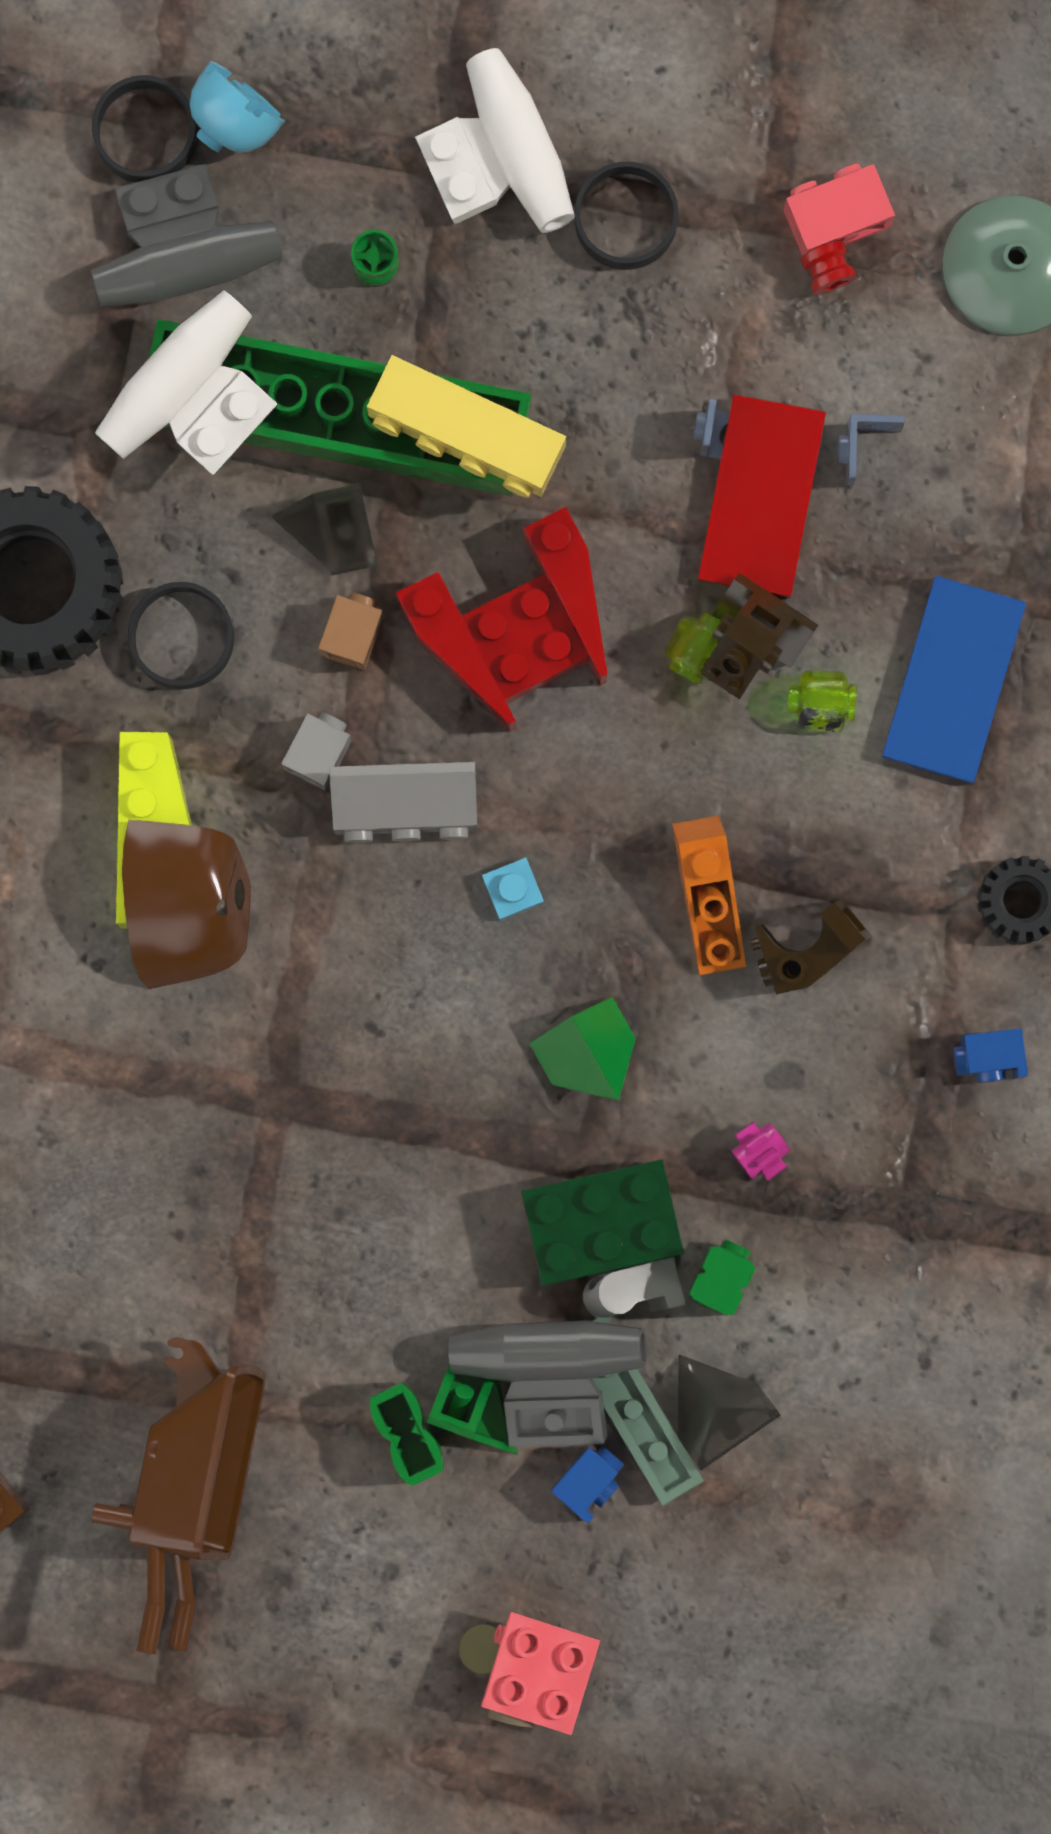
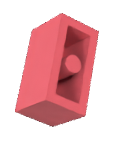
M853 164L837 171L834 174V180L819 186L816 181H810L790 191L791 196L786 198L783 211L802 256L830 242L841 240L844 241L846 246L892 227L895 214L874 164L862 169L860 164Z

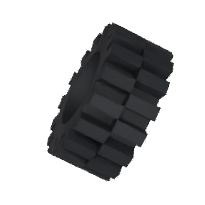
M1020 856L1014 859L1011 857L997 864L983 879L977 894L979 896L977 909L978 913L981 912L983 925L985 928L988 926L992 930L991 934L997 939L1001 937L1006 940V943H1022V945L1037 940L1039 941L1051 933V868L1044 865L1045 861L1039 858L1033 860L1029 859L1030 856ZM1024 882L1036 889L1039 894L1040 905L1032 917L1019 919L1008 913L1004 906L1003 897L1010 885Z

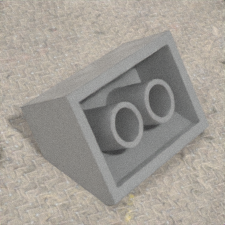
M475 762L329 767L333 830L335 835H344V842L346 843L372 842L373 834L391 833L392 841L421 840L420 833L440 832V839L460 840L468 838V831H478Z

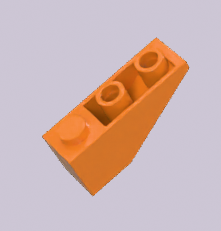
M719 815L673 823L679 871L699 975L746 967L727 838Z

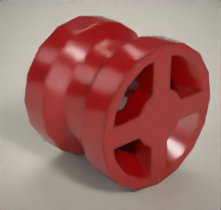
M840 240L824 244L807 252L800 258L803 269L810 271L813 280L810 287L814 295L832 292L846 286L857 278L854 267L848 265L844 257L847 251L844 241Z

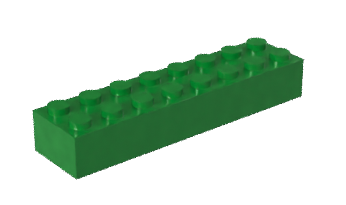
M157 319L149 358L181 323ZM240 335L221 365L242 371L277 403L274 409L243 443L513 497V492L503 486L505 480L488 472L484 478L474 475L459 466L461 459L446 452L443 453L442 457L434 456L416 446L418 439L403 432H400L398 437L391 436L372 425L374 419L368 416L367 405L387 366L386 364ZM436 375L529 419L531 393ZM168 423L165 427L171 428L170 423Z

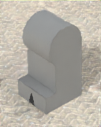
M674 1257L597 1276L585 1285L583 1292V1301L587 1310L599 1318L624 1314L630 1311L636 1303L645 1300L648 1301L650 1313L685 1304Z

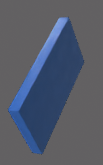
M935 575L881 758L972 785L974 783L1027 602Z

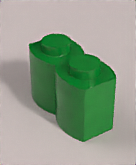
M401 1382L370 1397L369 1406L372 1420L381 1435L391 1442V1459L399 1476L412 1487L443 1472L444 1455L442 1448L434 1434L423 1426V1409L415 1392L407 1384Z

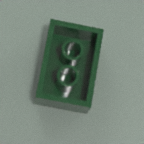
M663 1159L521 1191L542 1286L684 1254Z

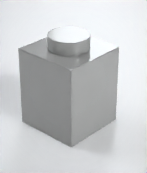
M321 712L319 718L307 713L281 763L283 769L326 791L330 784L329 767L340 765L352 742L350 734L344 732L347 725L324 712Z

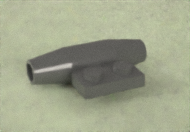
M206 164L115 188L116 198L128 238H131L140 248L90 270L100 307L158 302L231 282L282 258V250L273 221L216 226L219 207Z
M585 1320L508 1323L451 1335L448 1355L452 1374L512 1382L504 1400L509 1447L604 1444L607 1430L603 1395L592 1378L645 1367L647 1344L644 1329L638 1327Z

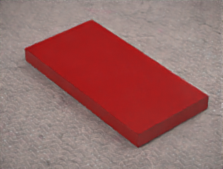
M733 394L698 576L699 582L730 587L736 576L741 573L774 596L791 599L826 411Z

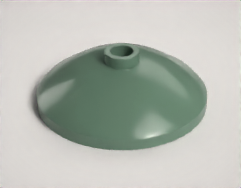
M1001 196L974 206L955 224L943 251V281L954 306L972 324L988 332L1005 336L1027 335L1051 325V206L1029 197ZM1011 251L1021 252L1024 255L1025 262L1019 265L1013 264L1008 258V253Z

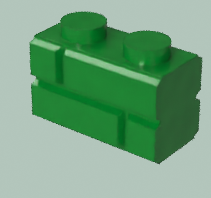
M726 1239L722 1241L720 1246L707 1248L698 1267L702 1272L695 1274L686 1293L689 1299L723 1316L734 1315L744 1295L740 1290L741 1288H747L756 1269L753 1262L748 1260L751 1251Z

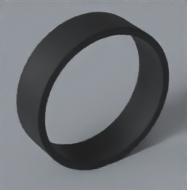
M149 75L132 76L123 79L111 86L102 95L95 107L92 118V135L97 151L104 164L114 174L127 181L136 183L180 171L189 162L196 147L197 124L192 118L189 101L178 87L165 79ZM150 88L168 93L182 104L190 119L189 137L182 152L168 165L152 171H134L120 166L106 154L100 142V126L108 107L121 95L136 89Z
M629 161L606 165L594 172L585 181L578 193L574 217L577 237L585 251L597 262L607 267L619 270H633L645 267L659 259L667 251L674 239L678 223V203L675 193L669 182L659 172L647 165ZM632 174L650 180L661 189L670 204L672 225L666 238L658 247L642 256L620 258L606 254L588 239L583 230L580 210L586 195L600 181L614 175Z
M172 582L153 589L138 602L129 621L128 643L136 663L151 680L172 689H192L210 682L225 668L234 647V629L227 609L215 594L194 583ZM175 592H191L207 598L222 612L227 625L226 646L218 662L206 673L188 680L167 679L152 672L140 659L136 647V630L144 611L158 598Z

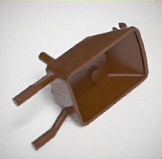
M179 1337L171 1338L167 1344L174 1348H181L183 1356L180 1359L174 1357L164 1358L165 1364L177 1372L176 1407L150 1427L135 1505L120 1504L119 1507L96 1503L92 1511V1523L129 1530L128 1538L130 1544L147 1549V1602L145 1604L136 1651L148 1654H156L164 1616L165 1553L173 1554L178 1596L168 1648L180 1651H187L196 1605L190 1558L198 1560H227L232 1553L266 1381V1375L263 1370L246 1364L232 1365L221 1373L201 1343Z

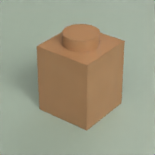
M352 592L349 598L337 595L318 648L320 656L365 671L384 619L382 610L375 608L377 601Z

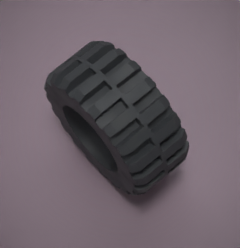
M25 486L24 492L14 493L10 487L0 490V553L7 547L20 541L30 539L46 540L57 545L65 552L74 570L75 582L72 594L64 607L52 617L38 623L18 624L0 615V667H3L9 673L19 675L23 671H32L35 676L49 674V669L60 666L62 670L76 665L74 659L84 653L89 657L98 649L96 642L102 635L108 637L114 626L112 621L114 613L120 612L123 598L120 594V585L124 584L123 573L118 561L119 556L100 521H97L90 510L80 502L74 503L70 501L66 494L56 490H52L49 494L42 492L40 487Z

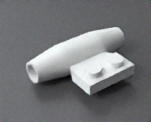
M498 48L482 51L466 63L479 118L456 117L416 136L418 145L454 224L497 205V202L511 187L540 232L547 233L560 229L570 223L575 215L558 154L530 93L503 53Z
M225 290L219 293L181 323L133 375L122 389L95 434L124 459L170 423L177 443L207 471L214 475L277 405L269 395L242 371L221 366L252 318V315Z

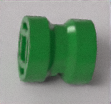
M376 229L365 231L357 236L352 243L351 258L354 273L359 281L372 287L384 286L391 282L398 273L399 268L397 245L393 238L386 232Z

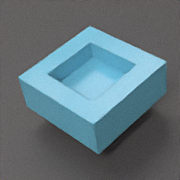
M526 857L482 875L500 921L544 903Z

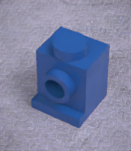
M1022 1028L964 1035L960 1038L961 1046L953 1048L957 1076L977 1074L978 1083L1006 1080L1005 1071L1012 1070L1013 1080L1023 1079L1028 1076Z
M588 1446L551 1488V1492L588 1524L594 1517L588 1508L593 1502L601 1508L619 1487L613 1479L618 1475L624 1464L604 1446L598 1452H595Z

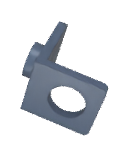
M710 398L706 413L697 412L693 440L701 441L699 456L721 459L723 445L720 442L719 434L723 427L728 424L730 412L715 410L717 399Z
M850 414L847 422V435H839L838 463L846 464V486H853L856 479L857 431L901 432L905 424V416Z

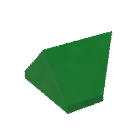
M613 997L568 1018L530 1042L529 1045L552 1086L619 1101L636 1038Z
M449 1365L427 1423L518 1455L516 1446L509 1447L504 1398L499 1380L452 1374Z

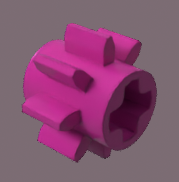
M753 1121L734 1135L740 1144L732 1149L731 1153L751 1180L762 1173L768 1181L787 1167L781 1158L791 1150L770 1122L759 1129Z

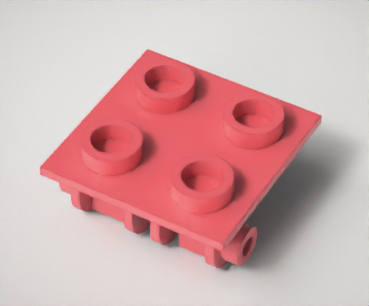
M510 1612L506 1626L498 1625L494 1634V1643L499 1644V1648L480 1707L572 1735L600 1640Z

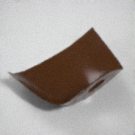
M128 820L123 844L122 881L132 960L139 978L148 989L199 979L230 968L240 960L246 951L251 905L249 875L234 839L223 832L204 827ZM239 879L242 882L244 891L243 905L240 910L235 902V887ZM221 900H224L227 913L225 916H220L217 913L216 906Z

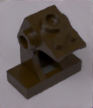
M739 573L711 615L721 621L711 636L718 644L700 674L740 700L759 669L768 674L777 660L791 668L817 629L818 624ZM752 613H756L757 615H759L760 617L774 625L775 629H771L770 627L766 626L765 624L751 616Z
M843 899L834 902L820 914L822 917L820 938L807 950L795 951L784 947L777 941L764 923L755 927L758 937L750 939V944L753 951L762 949L764 958L757 960L764 985L766 987L773 985L776 995L810 987L872 937ZM790 960H795L800 964L801 973L799 976L789 972L788 963Z

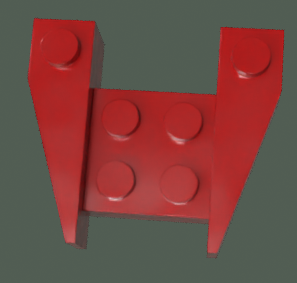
M566 506L523 528V538L542 575L461 616L438 571L396 592L397 603L418 643L444 666L450 675L477 698L509 732L516 729V720L507 704L589 663L600 686L607 683L608 673L588 548Z

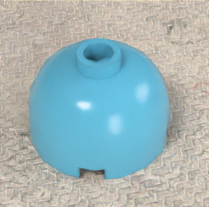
M210 61L199 75L191 90L189 101L191 115L201 128L196 136L216 152H219L223 146L237 153L252 152L263 147L276 134L285 120L280 118L281 114L247 83L241 84L234 79L229 82L228 78L232 72L218 63Z

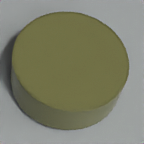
M477 1624L470 1627L463 1634L459 1644V1654L463 1664L469 1670L479 1674L491 1673L499 1648V1644L494 1643V1634L497 1629L495 1626Z

